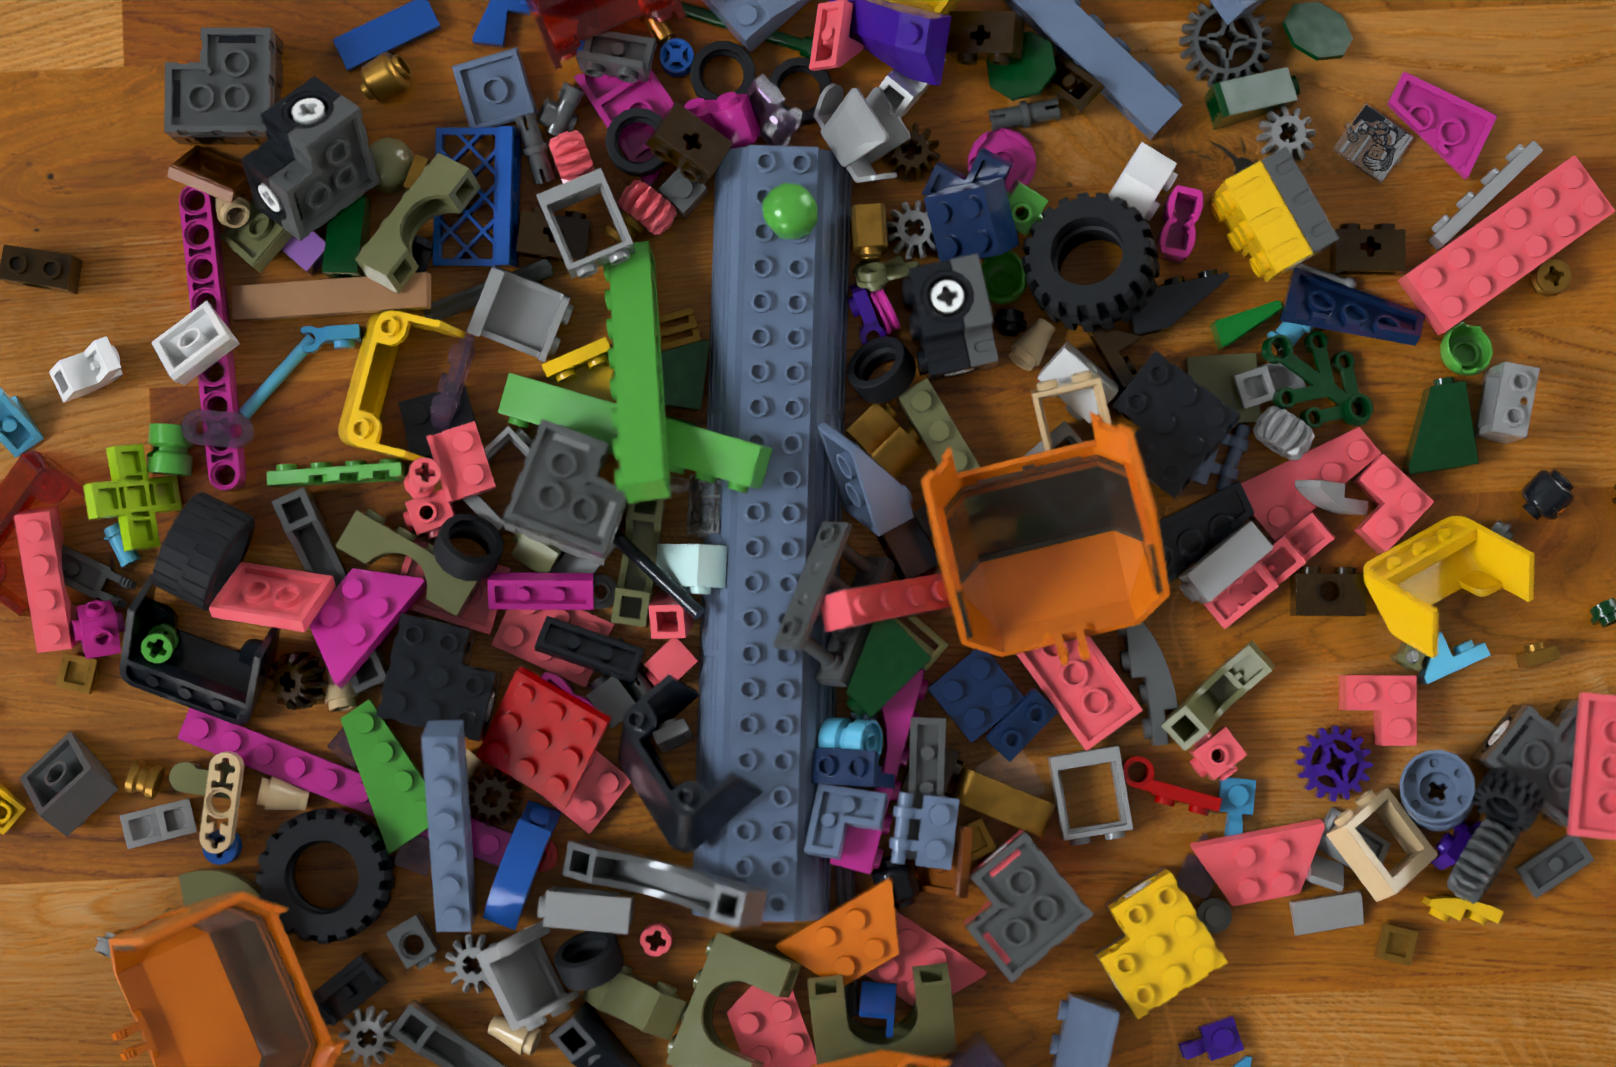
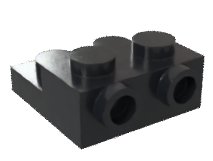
M466 384L398 402L407 433L405 435L410 452L432 460L434 459L426 436L441 433V431L475 421L477 426Z

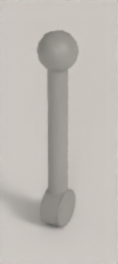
M1302 263L1295 266L1301 270L1354 289L1357 286V281L1353 277L1343 278Z

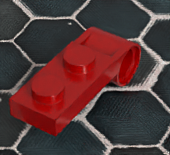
M1133 755L1122 761L1125 783L1154 794V802L1172 807L1175 806L1176 801L1189 804L1188 811L1208 816L1209 810L1219 812L1222 798L1153 780L1154 767L1148 759ZM1134 762H1141L1146 770L1145 776L1140 781H1132L1128 776V768Z

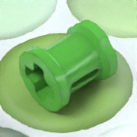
M167 623L154 625L142 641L141 652L143 656L153 663L167 661L179 643L177 630ZM158 639L164 642L163 647L157 645Z

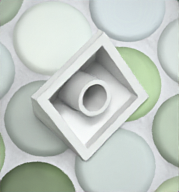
M205 301L151 342L173 381L184 386L240 344L208 301Z

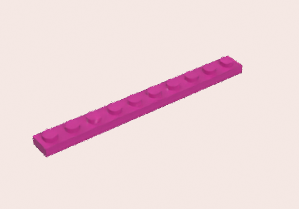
M189 708L177 739L215 754L233 751L241 756L245 766L375 817L358 771L245 726L232 724ZM471 817L473 857L500 866L513 833L494 825L486 826L484 821H475ZM428 829L419 835L429 839Z

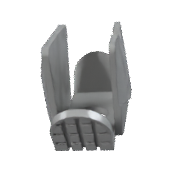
M836 83L829 84L822 91L813 116L822 129L821 134L841 166L847 168L856 183L897 178V173L876 174L870 165L910 139V132L900 116H895L892 113V104L880 87H875L865 99L859 88H852L843 100V88Z

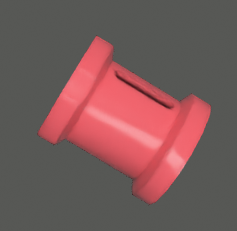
M425 457L415 460L410 466L409 473L405 476V490L413 498L423 499L428 497L440 480V467L430 458ZM418 474L423 475V480L427 482H422V478Z
M661 922L649 924L640 937V944L644 952L656 957L667 952L673 942L671 929ZM655 931L662 932L661 938L666 940V943H660L658 948L652 947V940L647 938L648 935L652 936Z

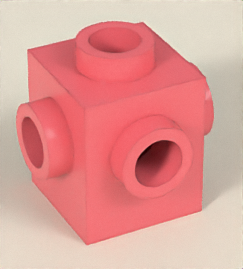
M443 489L432 492L426 498H413V500L405 502L408 511L403 512L408 530L410 532L415 530L417 536H426L427 540L436 539L441 525L448 518L457 515L453 503H447ZM429 509H433V516L430 519H426V512Z
M1221 726L1213 733L1209 731L1194 744L1195 747L1189 750L1193 757L1189 763L1201 778L1207 775L1211 780L1219 777L1223 781L1238 770L1235 764L1247 756V753L1228 728ZM1217 749L1219 756L1213 761L1211 754Z

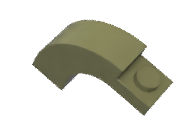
M1251 640L1235 655L1225 660L1178 705V708H1175L1161 726L1186 751L1206 735L1224 712L1241 696L1273 671L1276 665Z
M206 868L179 874L184 906L230 892H245L258 899V894L262 893L261 887L253 880L227 869ZM230 907L229 909L234 911L245 925L253 967L266 965L274 961L273 951L258 917Z

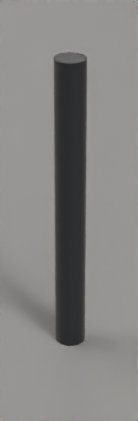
M617 530L613 544L694 619H698L705 609L624 534Z

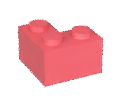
M1384 454L1377 456L1352 481L1377 505L1354 531L1378 554L1389 550L1434 503L1427 494Z
M1339 675V710H1373L1374 745L1417 746L1416 676Z

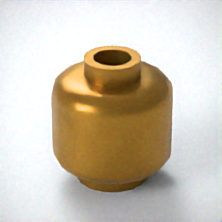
M384 52L361 68L362 82L360 83V88L368 99H376L383 104H387L409 90L411 85L410 78L413 74L402 56Z

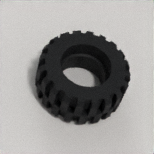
M1088 192L1077 194L1078 199L1069 201L1068 197L1059 200L1060 206L1054 210L1048 207L1041 213L1043 217L1041 222L1034 221L1029 229L1032 238L1027 237L1024 241L1023 250L1025 255L1022 257V267L1036 303L1041 310L1046 311L1051 320L1055 323H1059L1062 320L1065 328L1074 331L1078 325L1082 326L1084 332H1095L1098 326H1103L1106 331L1115 328L1114 323L1121 319L1124 324L1133 319L1131 312L1135 309L1142 311L1148 304L1146 294L1154 295L1157 288L1155 278L1160 276L1159 253L1147 221L1143 220L1142 214L1135 207L1129 208L1126 200L1115 197L1111 201L1107 193L1098 192L1096 197H1089ZM1093 240H1104L1114 243L1122 249L1123 256L1119 266L1103 281L1090 285H1078L1064 280L1060 275L1064 259L1080 244Z
M320 808L307 811L285 821L279 826V830L271 834L266 841L267 847L264 852L260 853L257 862L261 864L260 872L256 873V884L261 885L262 891L258 896L263 901L289 909L278 914L286 934L290 935L293 933L298 936V940L307 943L310 941H317L318 944H330L335 941L341 942L364 931L381 916L380 914L383 909L388 906L392 898L390 897L391 890L395 888L396 877H393V868L396 867L395 859L388 854L383 838L378 833L380 829L373 823L363 820L364 816L356 812H346L345 809ZM330 842L344 847L352 855L358 868L359 880L354 894L344 904L334 908H321L312 905L303 897L297 887L295 879L296 863L307 848L317 843Z

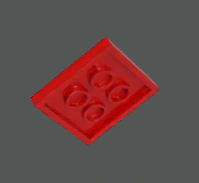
M521 666L516 670L476 757L566 808L571 803L612 718Z

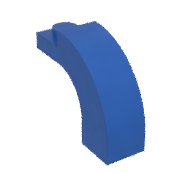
M528 800L524 812L515 826L496 874L485 907L484 919L516 930L527 905L538 868L557 826L561 812Z

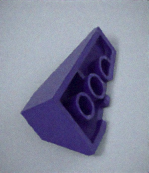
M847 0L853 4L849 32L850 38L864 45L866 51L906 78L936 86L941 85L951 16L885 0Z

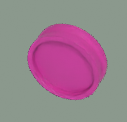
M883 289L872 292L867 291L874 311L886 333L889 335L893 330L901 329L898 318Z

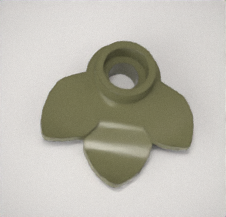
M900 255L885 263L861 261L853 268V275L857 277V285L860 288H865L866 291L870 292L883 289L888 281L907 276L908 269L919 266V262L905 263Z

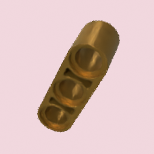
M963 767L951 795V798H958L959 803L1040 837H1044L1056 808L1054 803L967 767Z

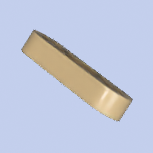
M225 751L215 755L209 764L199 838L201 846L207 852L214 854L229 849L235 840L244 762L241 756L233 751ZM226 758L229 759L231 766H235V771L228 773L226 784H234L233 788L229 786H215L216 782L220 783L224 780V770L219 769V764L225 762ZM218 792L226 793L231 799V806L226 812L216 810L213 805V798ZM211 816L217 819L229 818V822L220 824V834L225 836V841L219 842L218 846L215 845L214 839L209 838V833L216 831L218 820L211 821Z

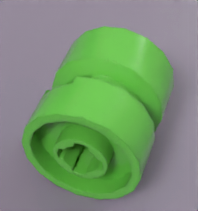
M149 424L148 444L153 447V451L147 453L146 465L148 473L192 476L193 456L188 453V449L194 447L195 427L176 424Z

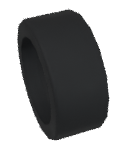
M716 41L704 46L695 55L691 65V83L698 98L717 100L721 96L711 92L703 80V71L706 64L712 58L718 56L732 57L741 65L743 81L735 93L747 94L748 97L751 96L755 87L756 71L750 54L742 46L730 41Z
M796 57L787 59L775 68L769 78L767 92L770 107L776 116L787 124L805 126L815 123L816 119L813 115L817 106L816 103L811 109L802 112L793 111L786 107L781 100L780 87L787 76L796 72L809 73L819 83L821 93L832 83L830 75L826 70L812 71L809 69V58Z
M633 108L621 112L612 120L607 129L605 144L610 160L618 170L629 176L644 177L655 174L665 166L666 162L656 156L645 162H632L623 156L618 145L619 136L628 125L637 122L646 123L655 130L662 119L660 115L649 109Z
M883 336L865 343L854 353L848 364L847 376L848 381L866 402L879 404L900 396L913 381L917 366L914 357L899 339ZM895 359L892 367L884 375L875 380L868 381L871 373L880 364Z
M458 514L448 518L441 525L434 543L433 553L436 562L443 571L454 578L465 581H480L489 577L495 571L503 553L504 541L498 529L486 519L472 514ZM454 538L472 540L479 544L486 551L487 555L484 557L465 555L458 551L450 540Z
M585 931L565 941L554 955L555 966L563 984L567 988L577 991L593 989L607 983L622 970L625 964L624 955L616 935L608 932Z

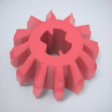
M566 131L550 139L549 147L562 183L595 170L583 135L579 131Z
M634 180L629 186L627 185L621 193L622 196L617 201L621 210L638 221L648 232L657 236H661L665 230L669 229L677 215L676 208L670 201L641 180Z

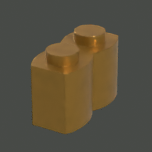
M873 203L852 206L850 218L853 255L860 256V261L863 262L881 260V255L887 253L888 248L885 204Z
M886 402L882 406L873 404L845 432L871 459L896 479L924 452L920 447L923 441L910 427L905 431L898 425L896 420L899 418V415Z

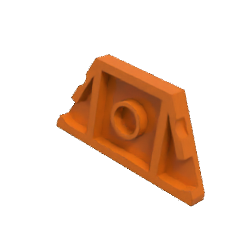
M887 877L824 914L819 920L812 921L778 941L776 944L777 949L820 977L842 975L843 986L899 955L900 942L899 934L897 933V912L894 904V882L892 877Z

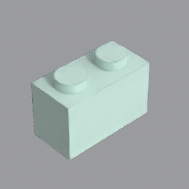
M657 544V566L686 593L711 595V588H725L727 546Z

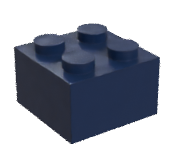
M1003 177L943 188L924 198L940 261L949 260L950 262V259L977 253L979 259L998 256L1020 245Z
M977 649L972 650L927 687V690L971 743L1006 716L1024 697L990 653Z

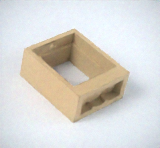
M1091 370L1072 374L1071 381L1059 384L1057 379L1036 383L1037 389L1030 390L1044 451L1053 450L1042 399L1093 387L1099 416L1103 418V422L1112 425L1101 377L1099 374L1092 375Z
M1389 788L1376 793L1371 789L1355 800L1358 806L1354 810L1347 809L1333 820L1336 826L1326 834L1376 902L1396 895L1438 856L1437 852ZM1374 811L1407 853L1389 872L1355 829Z

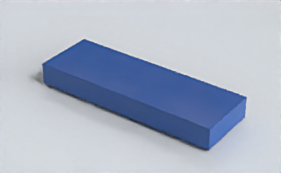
M413 0L332 40L347 71L351 72L367 64L381 53L393 52L441 29V26L428 0Z

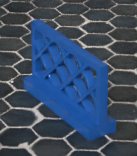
M499 126V128H436L435 156L437 153H440L459 162L471 150L482 161L472 172L474 177L476 178L487 167L494 174V185L486 193L480 188L478 194L481 198L469 210L464 208L462 211L464 215L452 227L443 219V214L434 217L433 266L492 267V265L504 268H519V255L516 252L520 226L522 140L518 128L513 126ZM445 136H458L466 144L453 158L445 151ZM465 136L474 137L469 141ZM484 136H495V150L485 158L474 146ZM494 159L495 168L490 164ZM493 194H494V202L490 199V197H491ZM487 202L493 208L494 216L483 227L473 214ZM470 219L480 232L466 244L456 231ZM443 227L447 230V232L444 235ZM492 228H493V236L489 233V231H490ZM453 236L463 249L453 259H442L443 244ZM484 236L493 244V259H480L472 250ZM468 253L473 259L462 258Z

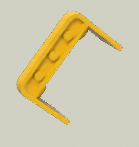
M395 310L378 312L369 318L365 327L340 419L338 433L341 441L346 445L414 462L419 458L425 457L379 444L382 434V425L379 418L399 344L407 338L410 326L463 339L466 332L435 319Z
M1450 516L1365 563L1363 577L1364 583L1390 633L1429 657L1435 658L1438 656V609L1432 605L1461 588L1479 597L1489 596L1503 588L1527 602L1532 601L1534 595V553L1467 517Z

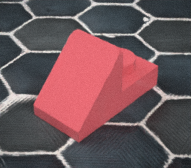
M836 0L818 4L809 64L810 70L819 71L839 68L864 49V45L849 37L853 4L851 2Z

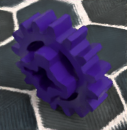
M1331 726L1330 734H1327L1323 727L1317 728L1318 737L1315 738L1307 734L1305 737L1309 743L1308 747L1298 746L1297 748L1304 754L1303 758L1295 760V764L1303 766V770L1296 774L1297 778H1307L1308 781L1304 788L1309 791L1316 787L1315 797L1321 799L1328 792L1329 801L1336 802L1338 793H1340L1343 799L1348 800L1350 799V789L1360 793L1362 789L1358 782L1360 780H1370V777L1364 774V768L1373 767V763L1365 761L1364 757L1371 753L1370 749H1360L1359 746L1364 739L1358 736L1352 740L1351 729L1346 728L1342 734H1339L1338 726ZM1333 740L1342 741L1351 750L1343 752L1337 749L1336 743ZM1319 748L1320 754L1316 762L1311 763L1313 753ZM1331 755L1334 758H1340L1341 763L1336 765L1337 771L1327 768L1326 764L1331 762ZM1356 764L1355 771L1349 779L1347 774L1351 765ZM1323 775L1329 777L1334 787L1322 784L1316 777Z

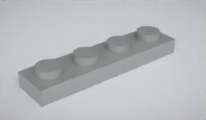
M1534 140L1525 147L1519 143L1505 156V159L1509 162L1500 171L1494 167L1480 180L1484 186L1476 194L1470 190L1455 204L1459 210L1451 218L1445 214L1431 227L1434 234L1427 241L1436 250L1444 246L1529 165L1543 149Z

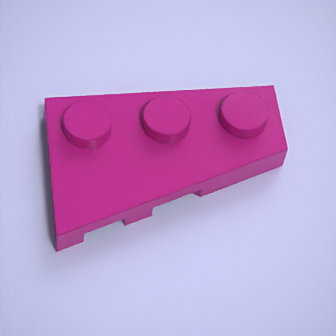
M1406 72L1400 75L1387 102V106L1464 180L1469 177L1497 118L1496 115Z

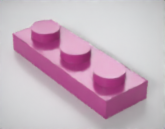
M492 573L487 579L489 609L594 610L593 573Z

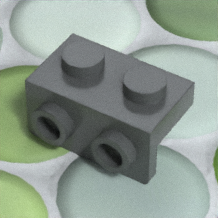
M588 28L583 50L577 51L576 59L580 70L592 77L608 75L617 77L619 80L627 83H635L637 80L648 82L657 43L654 38Z

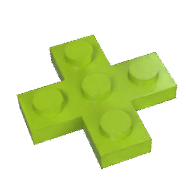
M143 444L119 445L106 448L112 481L83 485L89 520L118 517L124 552L160 547L155 514L182 510L177 476L149 478Z

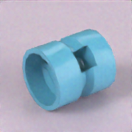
M827 717L823 721L818 735V748L877 751L879 754L878 759L881 755L883 734L877 721L856 719L853 722L850 718Z

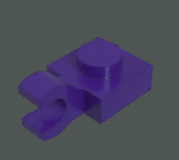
M857 283L850 285L853 296L847 298L854 318L861 315L863 324L859 329L861 343L864 345L868 342L866 336L872 330L877 331L880 337L886 336L883 326L878 322L866 289L860 288Z
M1463 821L1461 825L1453 828V835L1446 833L1435 845L1434 848L1437 850L1438 856L1431 863L1440 871L1457 863L1464 848L1481 822L1478 821L1471 827H1468L1465 821Z
M1231 1015L1198 1026L1201 1034L1200 1037L1178 1044L1182 1057H1185L1186 1060L1207 1052L1209 1060L1213 1061L1244 1050L1234 1018Z

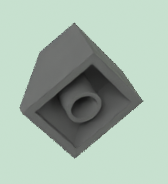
M72 731L65 735L20 777L39 817L67 837L118 790L108 769Z

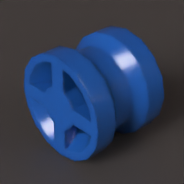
M679 38L670 39L665 42L659 54L665 73L676 78L689 74L694 60L693 49L690 44Z
M220 830L209 834V838L215 840L216 846H218V841H225V836L220 834ZM235 833V840L232 846L221 853L214 854L207 852L203 847L202 849L208 861L213 864L222 865L237 859L241 854L243 845L238 833Z

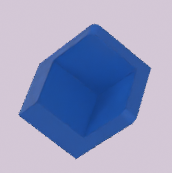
M862 981L859 1015L861 1017L887 1019L886 1037L893 1038L897 984Z

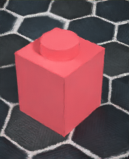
M657 593L648 605L651 639L686 638L694 626L693 617L667 593Z
M671 638L644 663L649 669L645 676L655 686L669 674L680 680L699 660L678 638Z

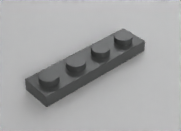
M910 717L908 793H913L912 807L922 808L924 794L944 797L946 718ZM910 819L908 839L918 840L919 819ZM906 851V859H916L917 851Z

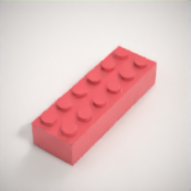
M1574 155L1398 279V282L1418 310L1425 314L1424 318L1436 335L1439 336L1615 212V209Z

